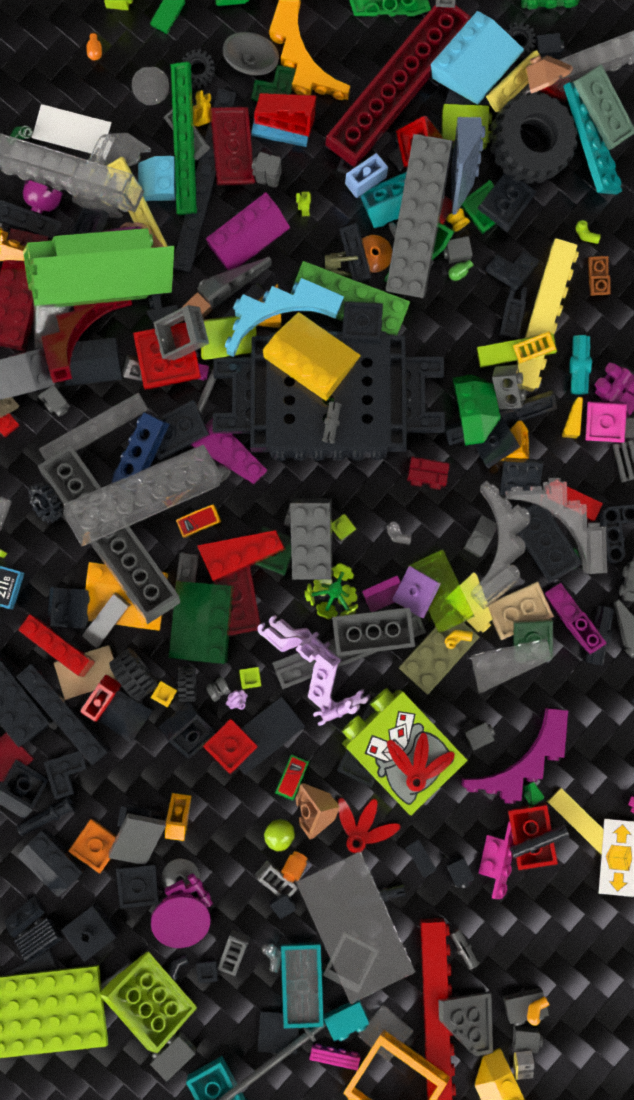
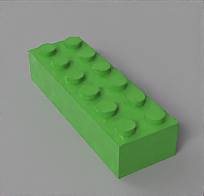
M302 262L295 282L299 283L301 278L344 296L341 307L334 319L343 322L345 301L383 303L382 331H386V335L398 336L410 301L310 263Z

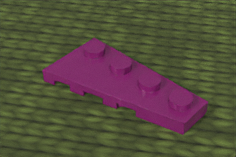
M213 418L206 424L210 436L191 445L253 484L267 472V469L233 434H213Z

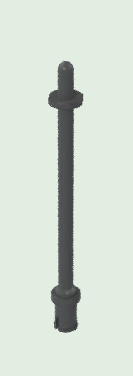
M324 1027L304 1028L305 1033L217 1100H231L307 1040L316 1041L314 1035Z

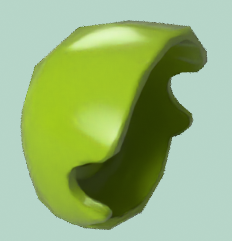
M283 819L272 821L264 833L265 843L270 849L275 851L286 850L293 842L295 836L294 827Z

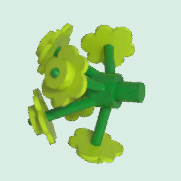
M339 563L332 568L334 577L338 578L335 583H332V579H315L313 590L311 584H308L304 597L307 602H311L312 606L315 604L314 596H325L326 594L330 596L328 603L321 602V604L316 606L319 616L331 619L338 615L335 606L331 605L334 598H338V603L346 609L340 616L354 615L356 613L358 604L351 606L352 602H356L358 599L356 588L349 585L342 587L340 584L342 580L347 581V579L353 578L354 574L351 572L350 567Z

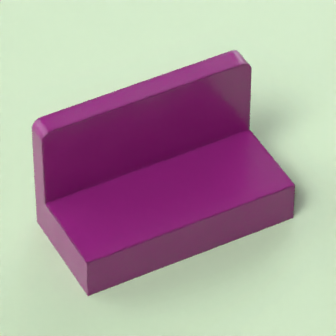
M398 575L362 591L371 612L395 602L392 599L401 583Z

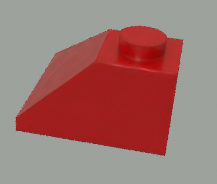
M423 116L396 131L404 167H408L413 134L443 139L427 116Z

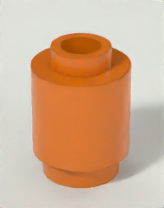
M294 851L281 871L284 874L283 878L292 883L294 880L299 881L307 865V857Z

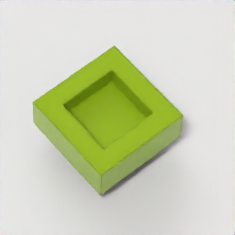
M345 514L332 523V530L340 541L356 530Z
M259 667L239 670L242 689L262 686Z

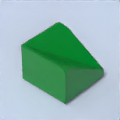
M527 782L523 785L522 794L530 805L534 806L544 799V795L535 782Z

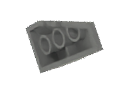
M270 257L212 276L209 279L205 278L199 283V287H197L198 292L211 305L213 310L272 265Z

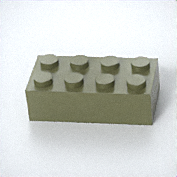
M449 611L402 662L398 669L422 691L429 694L478 640L479 636L452 611ZM454 630L473 632L472 641L461 640L453 649H449L445 644L446 637Z

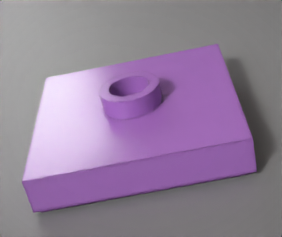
M409 566L392 600L404 608H410L412 613L424 618L441 583Z

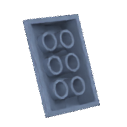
M458 117L451 164L452 215L457 214L474 185L475 177L479 175V165H477L481 163V152L479 151L483 150V139L481 138L485 137V126H482L481 117Z

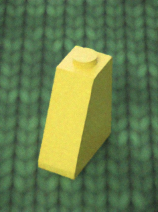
M473 572L445 600L476 633L479 631L483 633L491 626L489 622L492 620L478 577Z

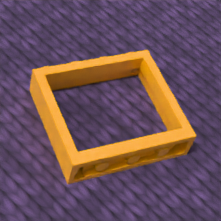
M383 1030L344 1091L348 1100H371L355 1088V1085L380 1046H383L437 1085L429 1100H437L448 1083L450 1076L389 1032Z

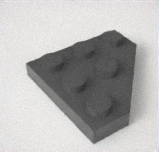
M482 992L438 1000L439 1021L471 1054L481 1056L493 1053L491 993Z

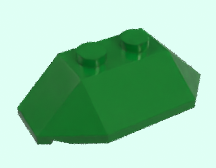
M474 375L454 377L453 383L465 446L484 443L500 420L494 384Z

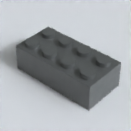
M331 498L292 499L290 503L292 579H331L333 574Z

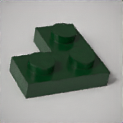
M277 65L274 83L255 80L251 97L252 101L258 102L260 93L291 95L292 82L296 72L295 68Z

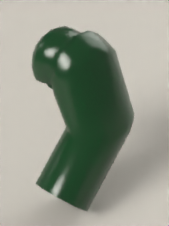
M29 126L15 127L6 142L14 147L19 139L30 138L33 131Z

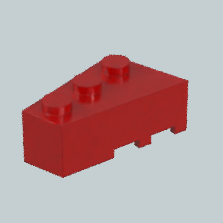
M260 93L254 112V123L309 137L315 118L316 96Z

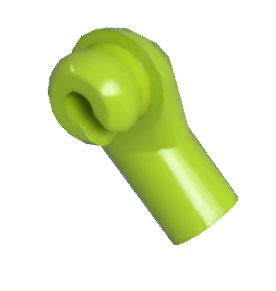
M584 220L579 221L576 225V232L580 239L598 244L600 234L591 233L587 226L588 223Z

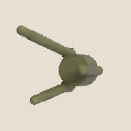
M345 251L325 255L326 270L352 277L350 272L337 270V268H341L342 261L357 260L358 256L342 257L346 256Z

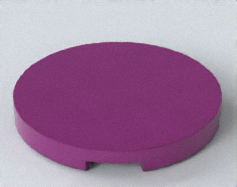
M180 893L168 896L153 910L151 916L153 934L162 944L172 948L192 946L202 940L209 930V910L205 903L191 894Z

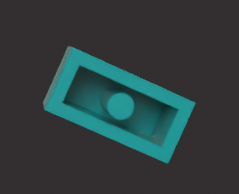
M359 997L324 1014V1021L334 1041L338 1039L342 1041L348 1038L350 1033L354 1031L361 1032L370 1024Z

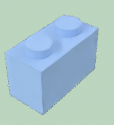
M376 153L346 173L345 185L358 198L387 177L388 167Z

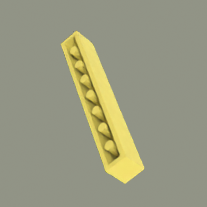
M559 239L554 240L525 338L535 337L548 331L555 334L558 324L555 323L556 316H560L563 305H560L561 299H565L568 287H565L566 282L571 280L573 274L571 265L572 262H576L579 254L576 251V244ZM545 355L521 364L517 361L519 372L523 373L522 388H525L526 391L533 392L535 388H539L542 378L539 377L540 370H544L547 359H544Z

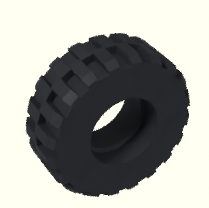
M529 92L527 95L521 94L514 100H510L495 116L496 119L490 127L492 131L489 134V142L492 143L490 150L492 155H495L497 165L503 168L505 174L512 175L513 179L517 181L524 180L525 183L530 184L534 181L536 183L544 182L546 179H551L572 160L574 150L577 148V140H575L577 128H574L575 121L573 117L567 112L568 109L559 103V100L554 97L550 98L548 97L549 95L544 93L537 95L536 92L532 94ZM522 124L533 125L543 133L546 140L545 152H534L526 147L520 135Z

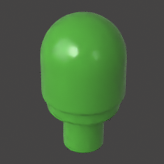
M467 260L465 263L460 262L452 266L448 272L450 279L458 281L465 277L473 263L471 260Z

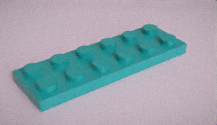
M569 82L563 87L597 193L616 195L622 192L621 180L615 171V162L611 158L610 152L574 83Z

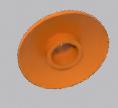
M378 235L364 237L363 243L371 273L385 270L391 263V245L385 238ZM376 249L378 255L372 254V250Z

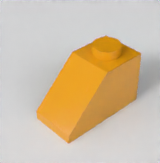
M520 420L510 429L520 448L505 458L529 459L528 429Z
M172 793L166 819V839L184 841L191 803L190 795Z

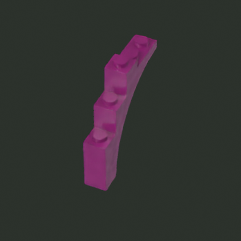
M546 708L538 737L519 761L493 775L479 778H462V786L469 792H478V789H484L486 793L497 794V791H500V798L504 799L505 803L516 804V800L521 801L523 777L526 778V781L537 782V779H543L545 756H547L548 760L556 761L559 760V757L564 758L568 711Z

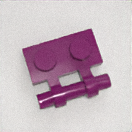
M194 873L188 876L189 884L185 885L183 880H180L165 888L167 896L180 893L191 894L196 891L198 896L195 898L205 903L207 907L213 904L209 892L204 890L202 887L203 883Z

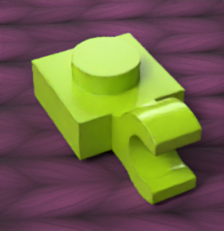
M302 192L301 196L300 193H297L296 203H298V210H302V216H310L309 204L311 203V194L309 192Z

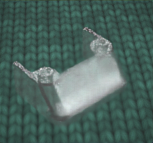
M128 133L103 134L97 140L74 192L73 202L84 208L105 210L109 213L108 217L121 218L122 214L117 211V201L113 199L117 187L106 166L120 157L125 158L128 166L135 165L140 159V152H150L151 148Z

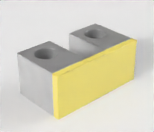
M532 1051L514 1053L513 1069L516 1080L533 1078L534 1060Z

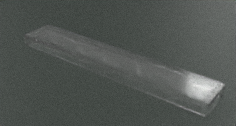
M137 393L39 448L45 461L70 445L77 451L143 414V412L148 411V408L140 394Z

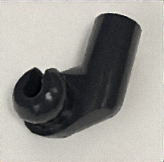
M187 954L172 959L168 964L166 972L174 981L179 977V968L189 963Z

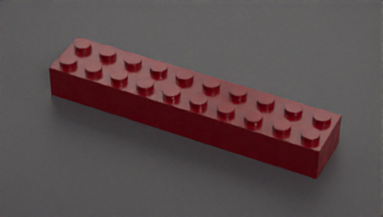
M435 4L326 136L325 146L354 168L357 167L431 77V63L471 19V16L456 5L455 8L436 7Z

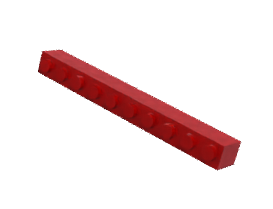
M444 918L420 919L426 1060L450 1076L448 1083L437 1100H452V1096H456L455 1083L452 1084L451 1077L455 1076L454 1063H451V1056H454V1045L450 1043V1036H453V1034L439 1021L438 1000L452 996L451 984H448L447 977L451 976V966L447 964V956H450V945L446 944V936H449V924H445ZM428 1079L427 1100L430 1099L437 1088V1085Z

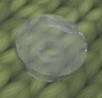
M144 67L137 71L132 79L133 94L143 104H158L168 95V78L157 67Z

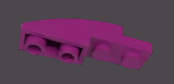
M561 583L545 593V596L555 608L557 615L590 655L607 644Z

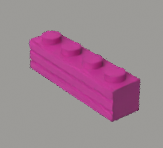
M312 1044L310 1060L358 1070L360 1055L354 1051L350 1053L344 1049L336 1050L331 1046L322 1047L321 1044Z

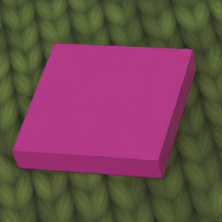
M588 401L586 440L625 442L627 403Z

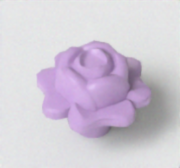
M234 690L228 695L226 704L230 709L239 708L241 710L246 706L245 702L248 695L244 690Z

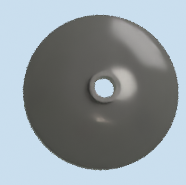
M240 32L229 36L224 42V58L234 69L241 73L263 75L274 70L278 64L279 53L277 48L271 41L261 35Z

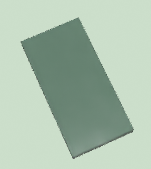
M602 64L573 82L608 150L634 134V127Z

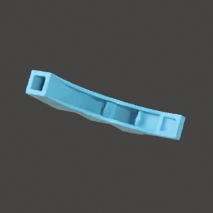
M301 278L299 283L295 282L291 292L294 295L272 286L270 291L266 290L262 301L265 303L243 294L241 299L237 298L233 307L235 316L240 318V320L236 319L232 329L235 332L226 341L227 354L234 357L241 340L249 331L264 320L278 314L291 311H312L336 318L344 296Z

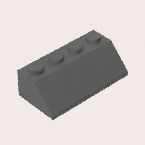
M410 608L332 617L337 656L415 647Z

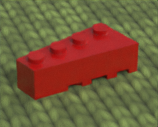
M276 530L197 546L211 578L215 582L285 550Z

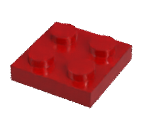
M230 719L203 747L231 774L258 745Z

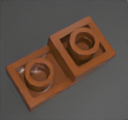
M608 256L588 257L590 294L610 295Z

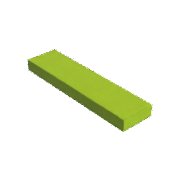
M551 333V336H552L553 341H554V344H555L554 335H553V333ZM530 338L477 347L480 367L517 361L513 345ZM546 338L542 339L545 348H549ZM536 341L535 344L538 352L542 351L539 341ZM528 344L529 351L532 355L534 354L532 345ZM524 346L520 347L522 355L526 357L527 354ZM557 350L545 355L554 354L557 352Z

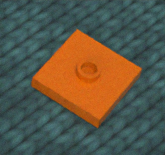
M91 818L68 852L98 873H101L111 859L109 858V851L117 836Z

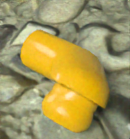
M454 630L446 637L445 644L449 649H453L461 640L472 641L473 632Z

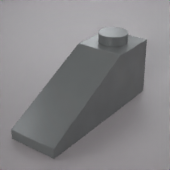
M615 600L612 604L615 609L614 612L622 641L626 646L625 651L630 657L634 658V616L620 600Z

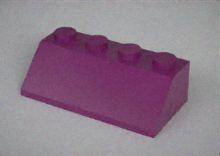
M264 193L208 236L206 240L208 246L229 271L242 266L290 229V226L278 206L267 193Z

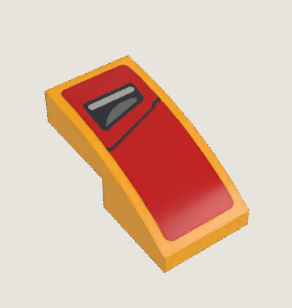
M213 504L177 519L176 522L183 538L216 525L221 520Z

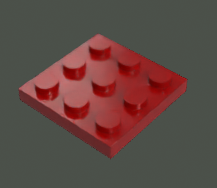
M186 323L171 326L176 349L190 343ZM155 329L133 333L144 389L201 378L196 350L176 360L163 359Z

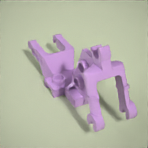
M276 615L269 619V623L284 637L272 627L265 630V623L258 626L259 634L264 636L281 652L298 646L296 651L309 662H312L314 659L317 661L314 665L308 698L321 708L313 714L314 717L321 715L323 720L318 723L319 725H323L337 717L340 718L346 713H355L358 711L360 703L365 704L371 696L369 694L365 697L363 696L364 689H361L356 695L345 698L338 703L332 700L331 693L337 665L341 660L328 649L331 645L330 643L323 644L317 638L319 635L317 632L312 635L307 628L293 629L283 619L276 622Z

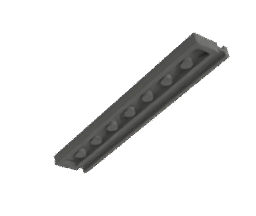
M411 612L414 637L426 633L420 617ZM335 639L327 641L331 644L328 649L337 656ZM376 652L337 656L341 660L337 668ZM297 653L272 664L281 687L284 689L312 678L314 665L317 661L314 659L312 662H309L300 653Z

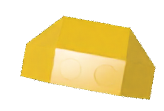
M501 1048L494 1050L491 1054L483 1055L474 1084L481 1100H525Z

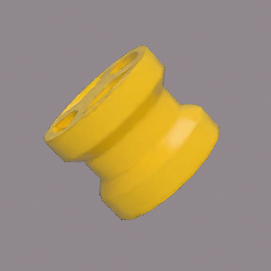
M462 208L458 210L456 215L451 213L446 218L447 222L452 224L454 232L462 229L470 222L464 216Z

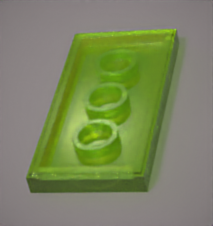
M443 550L409 565L441 583L428 608L439 633L475 617Z

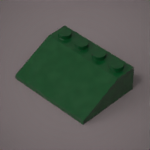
M176 581L175 591L179 595L180 603L174 607L169 658L221 664L227 663L234 586Z

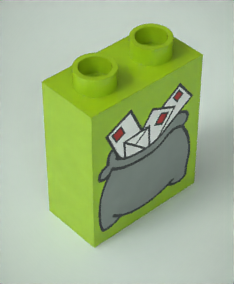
M386 688L370 703L376 710L365 721L358 715L344 727L342 732L347 739L342 744L409 815H412L468 760L404 692L396 690L392 694ZM422 733H426L429 752L425 768L433 760L445 753L452 751L455 753V757L443 772L427 779L426 785L421 791L414 792L407 787V775L393 761L387 747V742L389 740L394 741L406 753L413 765L417 741ZM414 779L413 785H418L420 780Z

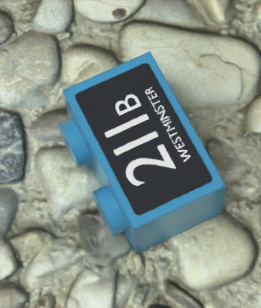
M0 566L1 607L14 609L25 573Z

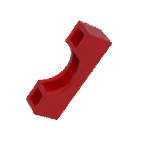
M29 615L18 629L77 676L85 677L95 663L93 659L61 638L50 626H47L46 623L36 616Z

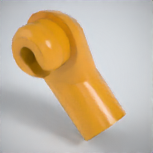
M545 996L531 1003L528 1007L527 1020L531 1025L536 1026L540 1023V1011L549 1006Z

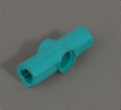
M578 335L573 337V349L570 359V373H572L571 394L583 395L588 394L592 359L590 357V336Z

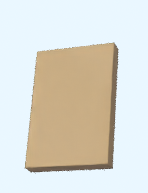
M538 582L487 604L500 640L513 635V621L541 620L554 617Z
M110 645L85 653L95 661L85 677L77 676L59 661L54 663L65 700L94 691L105 674L118 681L109 665V662L114 659Z

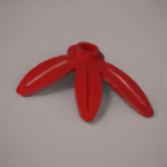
M422 733L417 741L413 765L406 753L394 741L389 740L387 742V747L393 761L407 775V787L414 792L421 791L426 785V780L443 772L455 757V753L452 751L445 753L433 760L425 768L429 752L426 733ZM414 779L420 780L418 785H413Z
M343 798L338 799V805L340 806L338 810L339 819L344 830L349 835L346 845L352 853L362 852L366 844L383 841L394 835L401 828L400 824L395 823L383 825L367 832L373 823L377 811L376 799H372L367 804L356 827L348 804ZM354 840L359 842V847L353 846Z

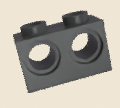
M518 365L495 367L492 379L499 410L522 408L523 401L526 400V389L522 388L523 373L519 372Z

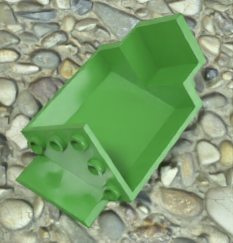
M148 228L54 236L52 241L27 243L23 250L28 289L32 290L34 306L55 304V307L145 299L152 294L172 293L174 246L151 248L153 246L152 234H149Z

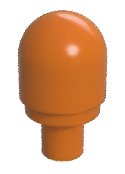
M95 33L90 34V41L87 42V55L91 60H98L102 56V45Z

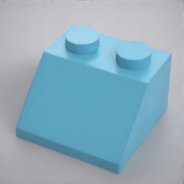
M154 156L138 163V187L145 201H176L174 156Z

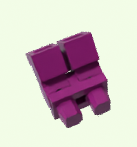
M609 363L605 368L608 373L606 377L599 378L595 383L597 388L595 393L597 396H600L603 402L627 403L626 418H628L634 410V375L626 368Z

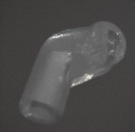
M396 522L389 523L387 533L391 540L410 545L411 535L402 534Z
M264 944L262 952L271 960L269 970L279 972L281 952L273 944Z

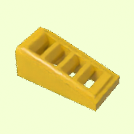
M550 331L513 345L519 364L557 350ZM544 338H546L547 343L549 345V348L547 349L545 348L542 340ZM536 341H539L542 351L538 352L535 344ZM528 344L532 345L534 354L532 355L529 351ZM524 346L525 352L527 354L526 357H523L520 349V347Z
M578 397L573 403L562 437L577 438L580 435L583 401L581 397Z

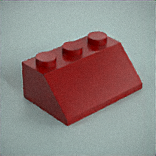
M546 802L534 806L526 805L508 811L514 845L526 841L525 839L528 837L531 839L551 830ZM554 842L536 849L535 853L531 854L529 852L516 858L518 870L558 864Z

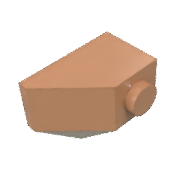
M541 55L532 58L530 60L531 63L526 67L531 94L554 84L560 75H562V78L569 75L573 70L572 65L550 56L541 58Z
M306 784L300 785L295 798L296 805L300 806L302 817H299V823L309 839H312L335 820L340 806L330 793Z

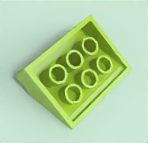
M146 952L113 978L99 993L102 999L146 1049L155 1053L162 1049L197 1009L149 952Z

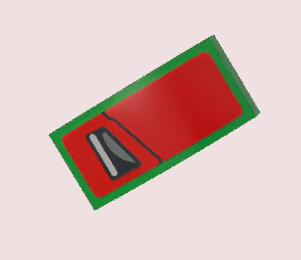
M291 755L275 793L293 801L309 762Z

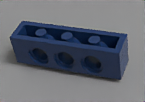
M143 412V415L137 420L135 432L129 438L127 449L121 455V462L113 472L112 483L130 492L138 493L170 425L169 423ZM149 430L150 436L148 439H145V432ZM138 448H141L142 453H141V455L138 457V456H137V449H138ZM130 465H133L134 469L133 472L130 474L129 467Z

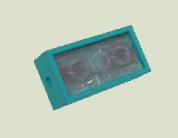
M320 942L281 944L284 1028L324 1027Z

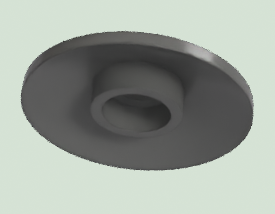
M187 859L172 860L165 866L162 872L161 881L163 888L165 889L178 882V876L183 877L185 885L190 883L188 876L192 873L197 878H200L197 866Z

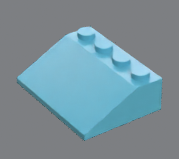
M477 11L431 63L432 79L478 105L522 54L524 49L493 19Z

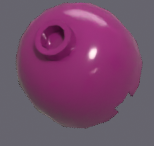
M26 180L23 190L25 202L32 206V211L42 214L43 211L50 212L59 205L63 195L58 190H52L48 186Z

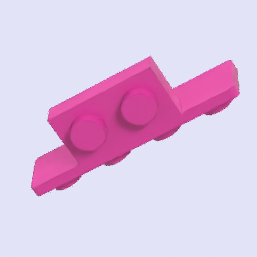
M510 821L508 822L505 839L487 835L479 874L496 879L492 894L494 899H503L507 892V878L511 874L512 867L510 864L513 855L509 847L514 846Z

